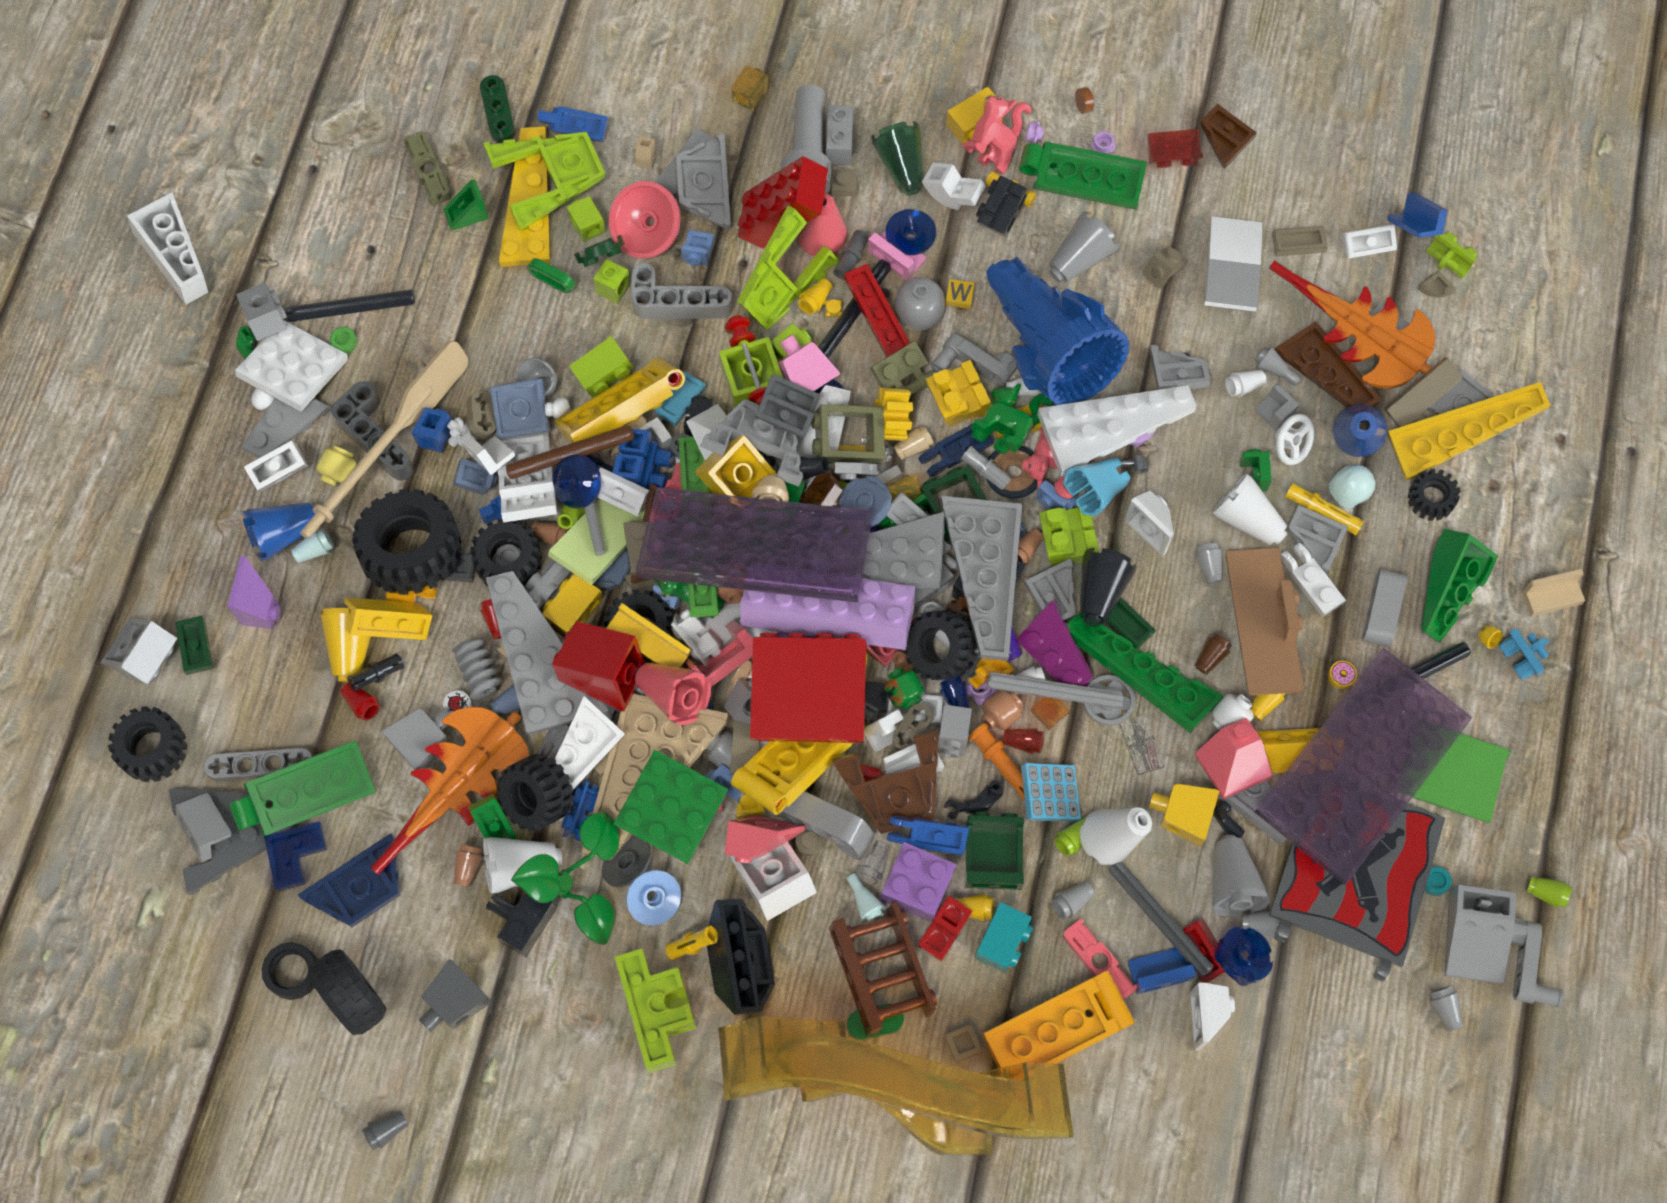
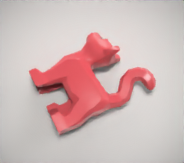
M989 95L985 98L984 114L976 123L972 139L965 141L962 147L968 153L976 150L982 154L977 158V161L982 166H986L988 163H995V172L1005 174L1011 161L1013 150L1017 145V137L1022 130L1021 113L1030 114L1032 110L1026 102L1022 101L1016 104L1015 100L1006 101L1002 97ZM1013 108L1011 114L1013 127L1009 129L1001 122V119Z
M1042 427L1040 432L1041 439L1037 442L1034 454L1022 462V469L1027 471L1029 477L1037 480V488L1044 482L1048 473V466L1057 469ZM1065 476L1060 477L1055 482L1057 494L1065 499L1073 498L1063 484Z

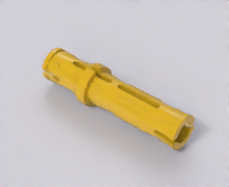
M1292 483L1285 495L1286 499L1348 526L1347 531L1355 536L1357 535L1364 520L1319 497L1320 494L1316 492L1313 494Z

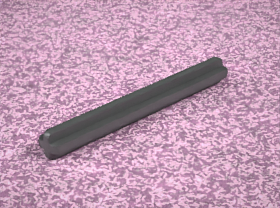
M1123 862L1115 863L1109 869L1110 874L1190 965L1193 964L1194 970L1199 976L1208 974L1213 968L1210 961Z

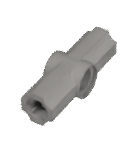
M552 559L541 573L537 572L529 579L525 590L540 612L548 600L554 599L557 596L560 585L566 578L572 575V572Z

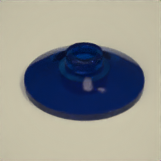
M905 209L895 213L889 219L885 235L887 242L905 255H918L926 252L933 245L936 239V226L932 218L926 213L916 209ZM907 235H914L915 237H914V238H908V237H906V236H907Z
M570 455L563 458L556 466L553 474L555 494L564 505L571 508L579 509L591 505L597 499L601 490V475L596 464L590 458L583 455ZM571 478L574 479L573 487L571 485Z

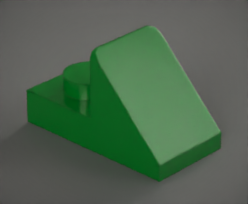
M494 794L468 807L484 838L517 839Z

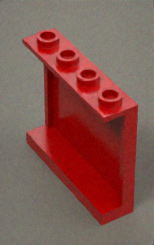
M769 632L760 633V637H753L750 739L752 741L865 743L866 639H861L859 634H845L844 638H833V634L827 633L816 634V638H805L803 633H789L788 638L777 637L776 633Z

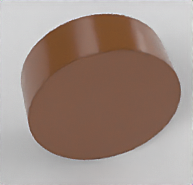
M1088 87L1077 89L1075 100L1078 110L1082 114L1091 112L1094 108V98L1091 90Z

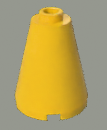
M326 608L321 610L320 616L332 676L338 677V682L349 683L347 676L357 673L363 668L371 636L350 635L346 631L351 613L349 608Z

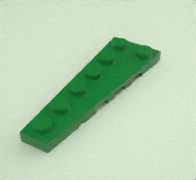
M1079 613L1067 623L1071 631L1069 633L1077 646L1190 734L1224 697L1195 678L1191 681L1179 674L1180 670L1171 664L1167 667L1155 660L1156 656L1148 651L1144 653L1136 649L1131 641L1115 634L1101 624L1098 627L1086 625L1079 616Z

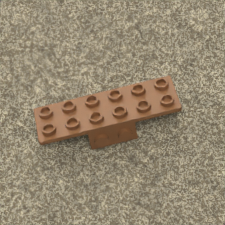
M1263 548L1226 551L1225 556L1248 695L1303 692L1304 684L1296 645L1298 633L1300 630H1303L1302 614L1297 613L1296 608L1299 605L1298 591L1293 590L1292 580H1285L1280 549Z

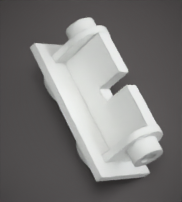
M688 609L684 610L680 615L675 614L671 623L673 633L678 639L685 641L691 650L690 653L697 661L700 660L706 666L710 655L716 657L721 653L720 643L709 630L701 636L698 632L704 629L705 625L698 617L690 618V611Z

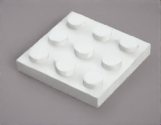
M283 320L286 329L266 337L236 368L235 374L239 379L302 411L348 361V356L341 350Z

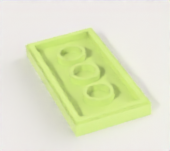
M599 498L594 505L606 553L601 556L595 555L586 514H584L549 550L548 556L592 585L627 548L623 523L642 522L645 508L637 517Z

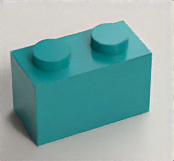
M1000 902L977 950L975 959L1004 973L1007 972L1009 966L1015 968L1021 955L1017 948L1021 941L1027 942L1033 930V927L1029 925L1032 917Z

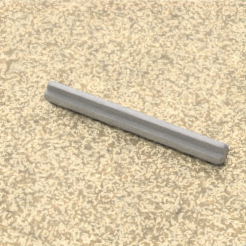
M995 672L989 674L987 681L988 688L1112 708H1121L1123 704V693Z

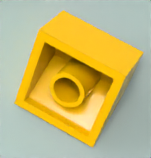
M744 435L729 442L723 456L713 452L695 471L697 476L728 511L742 512L754 500L752 491L761 478L771 474L777 475Z

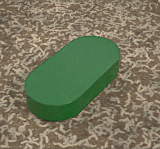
M533 258L527 266L532 276L560 292L570 293L575 286L574 280L569 275L540 259Z
M892 1004L879 1005V1007L883 1008ZM857 1010L848 1017L847 1031L856 1040H867L894 1034L901 1029L904 1015L900 1014L884 1019V1023H881L883 1027L880 1031L867 1037Z

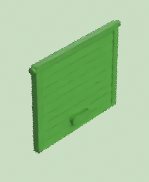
M1414 719L1412 724L1415 726L1397 793L1490 823L1507 756H1510L1511 751Z

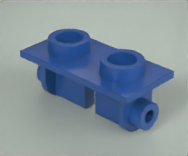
M589 781L579 784L572 791L573 804L570 813L567 812L566 816H564L561 826L564 829L562 835L564 838L575 834L573 839L580 841V826L585 818L588 817L585 815V812L593 813L600 788L591 785L588 789Z

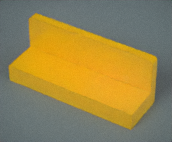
M345 597L344 604L351 610L346 630L350 635L427 640L432 614L420 603Z
M621 603L618 607L619 611L606 629L635 635L642 655L656 664L681 668L689 657L691 650Z
M1336 727L1257 732L1262 740L1272 773L1341 769L1343 739Z

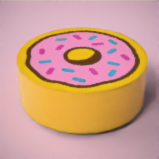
M1337 661L1328 671L1329 682L1338 689L1351 687L1357 679V670L1348 661Z

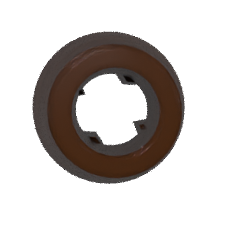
M1214 633L1212 637L1207 638L1194 667L1203 674L1208 675L1210 671L1230 654L1229 649L1232 647V644L1224 637Z

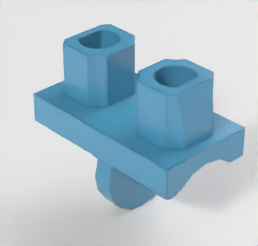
M1517 628L1510 631V637L1505 639L1499 645V648L1507 659L1519 651L1521 652L1525 660L1513 666L1519 678L1523 680L1533 675L1539 677L1544 674L1545 669L1534 653L1537 652L1542 660L1549 656L1544 648L1550 643L1548 638L1545 637L1538 640L1536 635L1531 633L1527 636L1532 644L1529 647Z

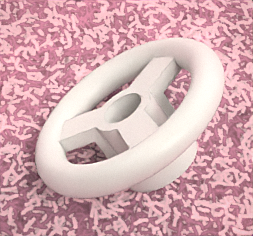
M1304 414L1292 415L1277 430L1275 435L1276 452L1282 463L1296 465L1303 461L1310 452L1314 441V426L1308 416ZM1296 422L1303 423L1299 429L1291 427ZM1306 434L1305 444L1302 450L1299 452V445L1302 442L1303 436ZM1284 448L1291 449V458L1285 454Z

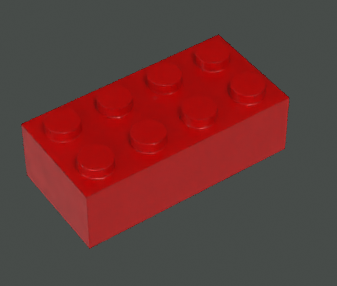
M802 156L766 180L761 181L750 190H747L741 201L743 207L738 220V238L762 249L765 248L788 205L796 209L806 222L821 215L828 168Z

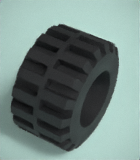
M502 518L497 519L498 523L493 524L492 521L487 523L488 528L486 529L481 527L478 530L479 537L474 536L472 540L474 546L470 548L472 563L479 578H482L483 583L488 586L487 577L513 571L521 584L526 586L529 579L537 573L536 569H541L542 566L540 560L542 559V553L536 536H534L530 527L527 529L525 523L521 521L516 524V521L503 522ZM511 544L521 549L519 557L510 564L498 565L492 562L494 554L503 545Z
M639 589L633 590L631 595H628V592L622 593L623 598L619 600L616 597L613 600L614 606H608L606 610L608 616H604V628H607L619 611L618 607L623 603L640 616L653 620L655 626L674 638L671 626L673 621L671 610L669 611L668 604L665 601L662 602L659 595L655 594L652 597L651 591L645 590L644 594H640ZM642 655L645 663H652L650 659Z
M942 610L925 612L921 614V617H916L912 620L915 625H910L907 647L903 651L908 653L909 657L906 661L908 664L914 665L912 670L915 673H921V677L925 679L943 680L962 676L965 674V670L971 669L973 666L971 660H976L978 656L974 650L978 649L977 643H975L974 631L971 630V621H965L966 616L956 614V611ZM939 630H942L949 640V652L944 660H941L936 655L933 648V640Z
M143 706L141 711H138L136 708L129 710L131 714L129 716L123 714L119 717L122 721L119 724L114 723L112 728L115 732L109 733L108 739L112 744L108 745V749L113 754L111 758L125 773L136 780L139 778L142 782H149L151 778L154 782L161 781L160 776L162 775L168 778L172 775L170 771L173 768L176 771L179 769V760L184 761L186 757L182 752L187 750V743L184 741L186 739L185 733L168 713L162 712L159 708L153 707L151 710L148 706ZM150 733H160V743L154 752L146 756H136V747L141 738Z
M533 754L508 766L501 772V777L498 778L497 782L500 786L497 788V794L500 796L498 801L504 808L505 816L508 815L514 825L517 823L518 827L522 830L527 828L528 831H538L566 816V813L571 809L570 803L573 802V796L571 795L573 787L569 784L568 780L570 778L568 774L564 773L563 766L561 764L557 765L554 758H548L545 754Z

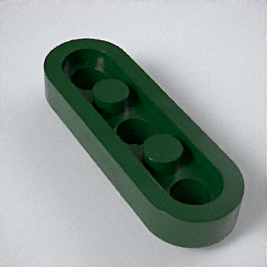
M496 75L487 76L480 83V91L491 138L497 143H503V140H512L515 136L507 92L502 78Z

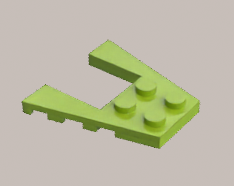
M587 132L555 135V138L549 139L532 137L529 141L515 142V139L503 140V143L500 144L483 143L484 150L493 169L540 153L555 185V190L510 205V210L519 231L606 178L605 171Z
M789 205L737 300L746 312L766 330H769L790 310L788 306L799 298L801 293L806 291L815 281L819 282L822 278H825L827 276L825 272L831 266H837L840 261L830 249L822 246L794 284L777 267L776 263L807 224L797 210Z

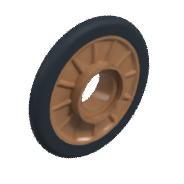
M1021 446L1016 453L1010 450L1005 454H1001L995 450L988 460L993 459L992 463L1006 474V470L1010 466L1018 467L1021 470V474L1017 477H1011L1010 482L1003 490L986 478L992 490L1003 497L1012 499L1023 498L1033 493L1037 489V480L1029 477L1027 471L1022 469V462L1032 456L1034 452L1024 446Z

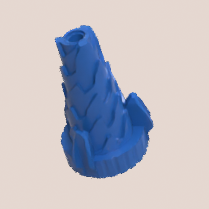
M1017 256L1011 261L1002 260L992 264L987 269L986 273L989 284L998 296L1004 314L1020 332L1021 336L1019 339L1025 344V346H1014L1012 353L1016 358L1018 370L1028 390H1039L1056 405L1069 404L1092 398L1116 377L1127 359L1129 340L1118 325L1108 315L1104 314L1102 303L1070 289H1065L1061 293L1056 286L1051 288L1043 279H1039Z

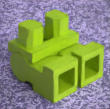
M1079 507L1068 510L1066 508H1055L1039 512L1047 558L1051 565H1058L1070 558L1072 562L1081 563L1084 552L1090 548H1095L1094 552H1099L1092 516L1083 515Z

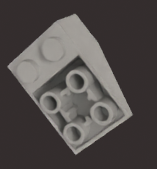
M1459 884L1449 892L1445 976L1498 984L1504 983L1515 923L1516 893Z

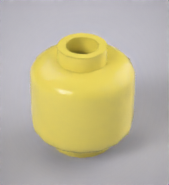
M336 445L333 448H326L316 466V470L322 474L320 480L333 486L337 482L342 483L356 467V461L353 459L354 454Z

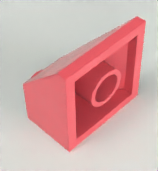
M1247 718L1222 728L1195 753L1196 759L1215 788L1219 790V794L1223 799L1272 778V772L1262 740Z
M758 815L728 821L725 855L734 856L737 862L751 863L752 859L765 856L804 832L805 825Z

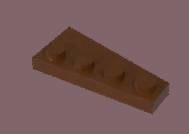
M1314 322L1274 349L1285 362L1346 408L1357 404L1375 407L1381 401L1380 396L1374 389L1361 380L1363 376L1352 363L1340 359L1343 353L1335 343H1324L1322 341L1323 337L1327 334L1317 322Z

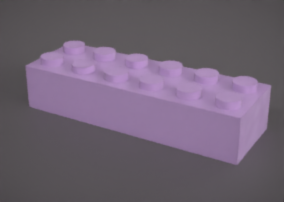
M751 563L740 603L741 626L785 633H803L806 636L813 637L820 633L833 634V638H844L845 634H859L861 639H866L867 645L906 650L914 611L915 586Z

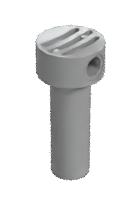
M804 85L798 88L796 92L793 148L791 152L783 157L781 169L802 156L828 168L825 193L827 194L830 190L831 161L822 153L826 93L819 86Z

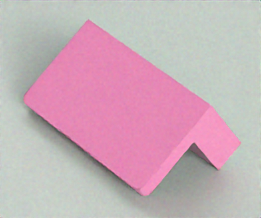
M886 230L881 236L874 233L868 239V252L878 260L883 259L889 262L890 268L906 280L926 260L923 254L890 230Z

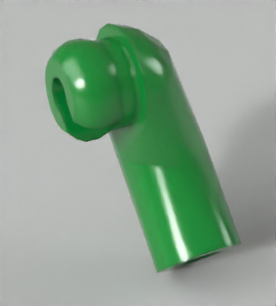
M248 326L239 328L236 339V348L244 359L254 351L255 336Z

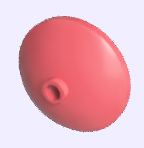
M639 181L628 185L616 196L611 205L609 230L614 242L618 241L616 236L621 234L625 245L621 247L622 251L632 257L648 259L664 253L673 244L679 232L681 217L678 203L672 193L660 184L650 181ZM651 218H654V224L650 226L649 221Z

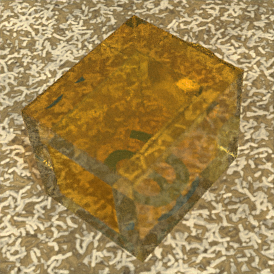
M745 65L731 87L732 101L755 111L768 90V75L758 68L753 69Z

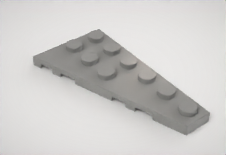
M944 512L822 547L796 564L792 557L781 559L778 567L915 586V589L940 588L945 515Z
M510 571L487 577L489 592L527 735L571 724L584 696L604 715L608 714V710L603 702L558 680L552 662L555 654L560 651L563 644L514 572Z

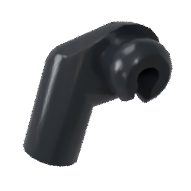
M1224 800L1218 801L1217 805H1215L1213 816L1228 835L1241 838L1245 830L1228 815L1231 811L1230 804Z

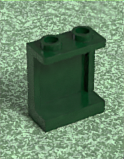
M974 812L973 815H969L966 822L969 831L966 841L965 888L1022 890L1024 885V818L1018 817V814L1015 813L990 816V813Z

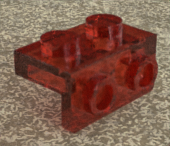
M1199 129L1147 134L1149 165L1156 164L1157 168L1172 167L1173 162H1181L1182 166L1197 165L1196 160L1203 158V153H1200Z

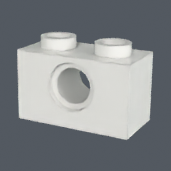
M290 441L246 465L244 468L256 489L263 492L309 465L297 444Z

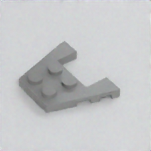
M744 399L727 415L722 423H718L710 434L704 436L700 447L723 456L729 439L734 440L744 435L755 449L762 451L768 456L781 459L776 477L798 487L802 481L803 473L799 470L801 463L800 455L797 454L796 450L798 444L797 435L755 418L759 407L756 403Z

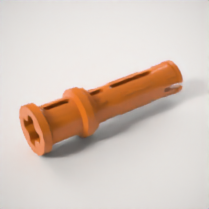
M987 723L980 725L968 736V740L970 742L973 741L983 753L982 757L984 760H991L1020 795L1021 799L1025 800L1021 770L1003 750L1004 743L998 741L988 730L989 725Z

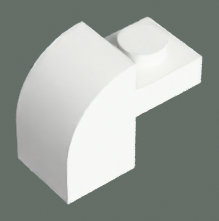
M935 162L932 163L922 181L929 194L936 201L955 210H959L961 205L975 206L986 187L981 179L962 178L953 164Z

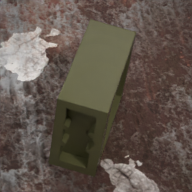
M821 404L813 413L811 426L812 429H815L816 439H813L812 453L816 457H825L828 464L845 462L879 465L885 459L883 407ZM828 416L866 418L867 452L829 450Z

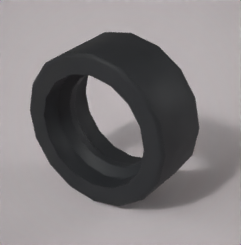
M294 942L283 943L273 948L264 958L261 968L262 980L266 987L280 998L288 1000L306 996L311 993L314 986L308 976H306L303 982L296 987H282L275 979L274 970L277 963L286 955H299L306 961L309 972L310 966L317 961L313 952L302 944Z

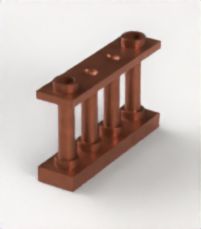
M897 901L890 904L887 909L888 916L853 927L850 925L846 926L844 918L832 921L829 927L830 935L867 1037L880 1031L883 1027L881 1023H884V1019L921 1007L925 1017H929L935 1012L937 1006L935 992L933 989H929L907 931V916L903 909H899ZM893 927L897 943L862 954L855 951L852 943L855 940L854 938ZM902 953L908 968L907 970L872 981L865 979L862 971L864 965ZM912 980L918 995L917 997L883 1008L875 1007L872 998L874 992Z

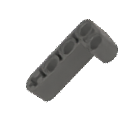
M361 381L354 384L334 402L331 413L338 427L367 453L384 434V431L369 418L379 406V398L374 387L368 382ZM364 395H370L366 400H360ZM350 412L349 416L344 418L341 417L342 414ZM362 429H369L364 434H358ZM394 440L388 444L375 460L396 480H406L413 474L414 468L409 455ZM394 457H395V460H396L399 464H394V462H393Z

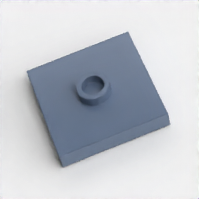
M543 379L490 387L498 439L551 431L549 417L545 415L546 396Z

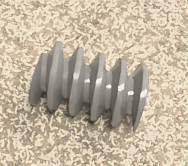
M483 639L465 641L452 649V652L455 653V659L459 663L458 667L463 672L462 677L467 682L466 687L471 692L470 697L475 701L493 696L497 692L496 687L502 683L501 678H492L498 673L497 668L488 669L494 664V661L490 658L484 659L489 656L490 651L489 649L481 650L486 645V641Z

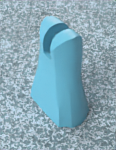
M1107 458L1095 463L1075 466L1066 472L1063 484L1069 494L1074 496L1084 489L1087 490L1085 494L1075 500L1083 515H1099L1130 482L1131 477L1127 471L1119 474L1116 468L1122 465L1118 458Z

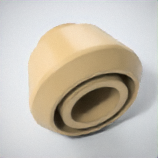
M771 474L761 478L752 491V497L755 502L765 509H779L789 501L786 483L776 477L777 475Z

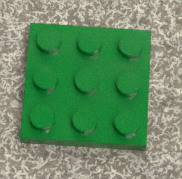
M654 749L613 824L689 865L729 789Z

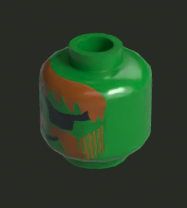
M899 668L887 675L889 680L884 684V691L895 708L902 707L903 711L923 701L921 696H923L925 690L913 670L904 672L902 668Z

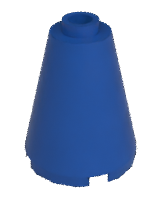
M1364 404L1352 405L1344 409L1337 416L1333 426V436L1337 446L1343 452L1354 457H1364L1375 453L1383 445L1387 436V425L1384 417L1377 409ZM1359 423L1364 424L1368 430H1361Z
M308 502L242 511V515L246 517L243 519L249 541L252 547L258 546L260 553L256 554L257 558L260 561L267 560L301 539L303 536L300 532L315 515L313 512L314 507Z

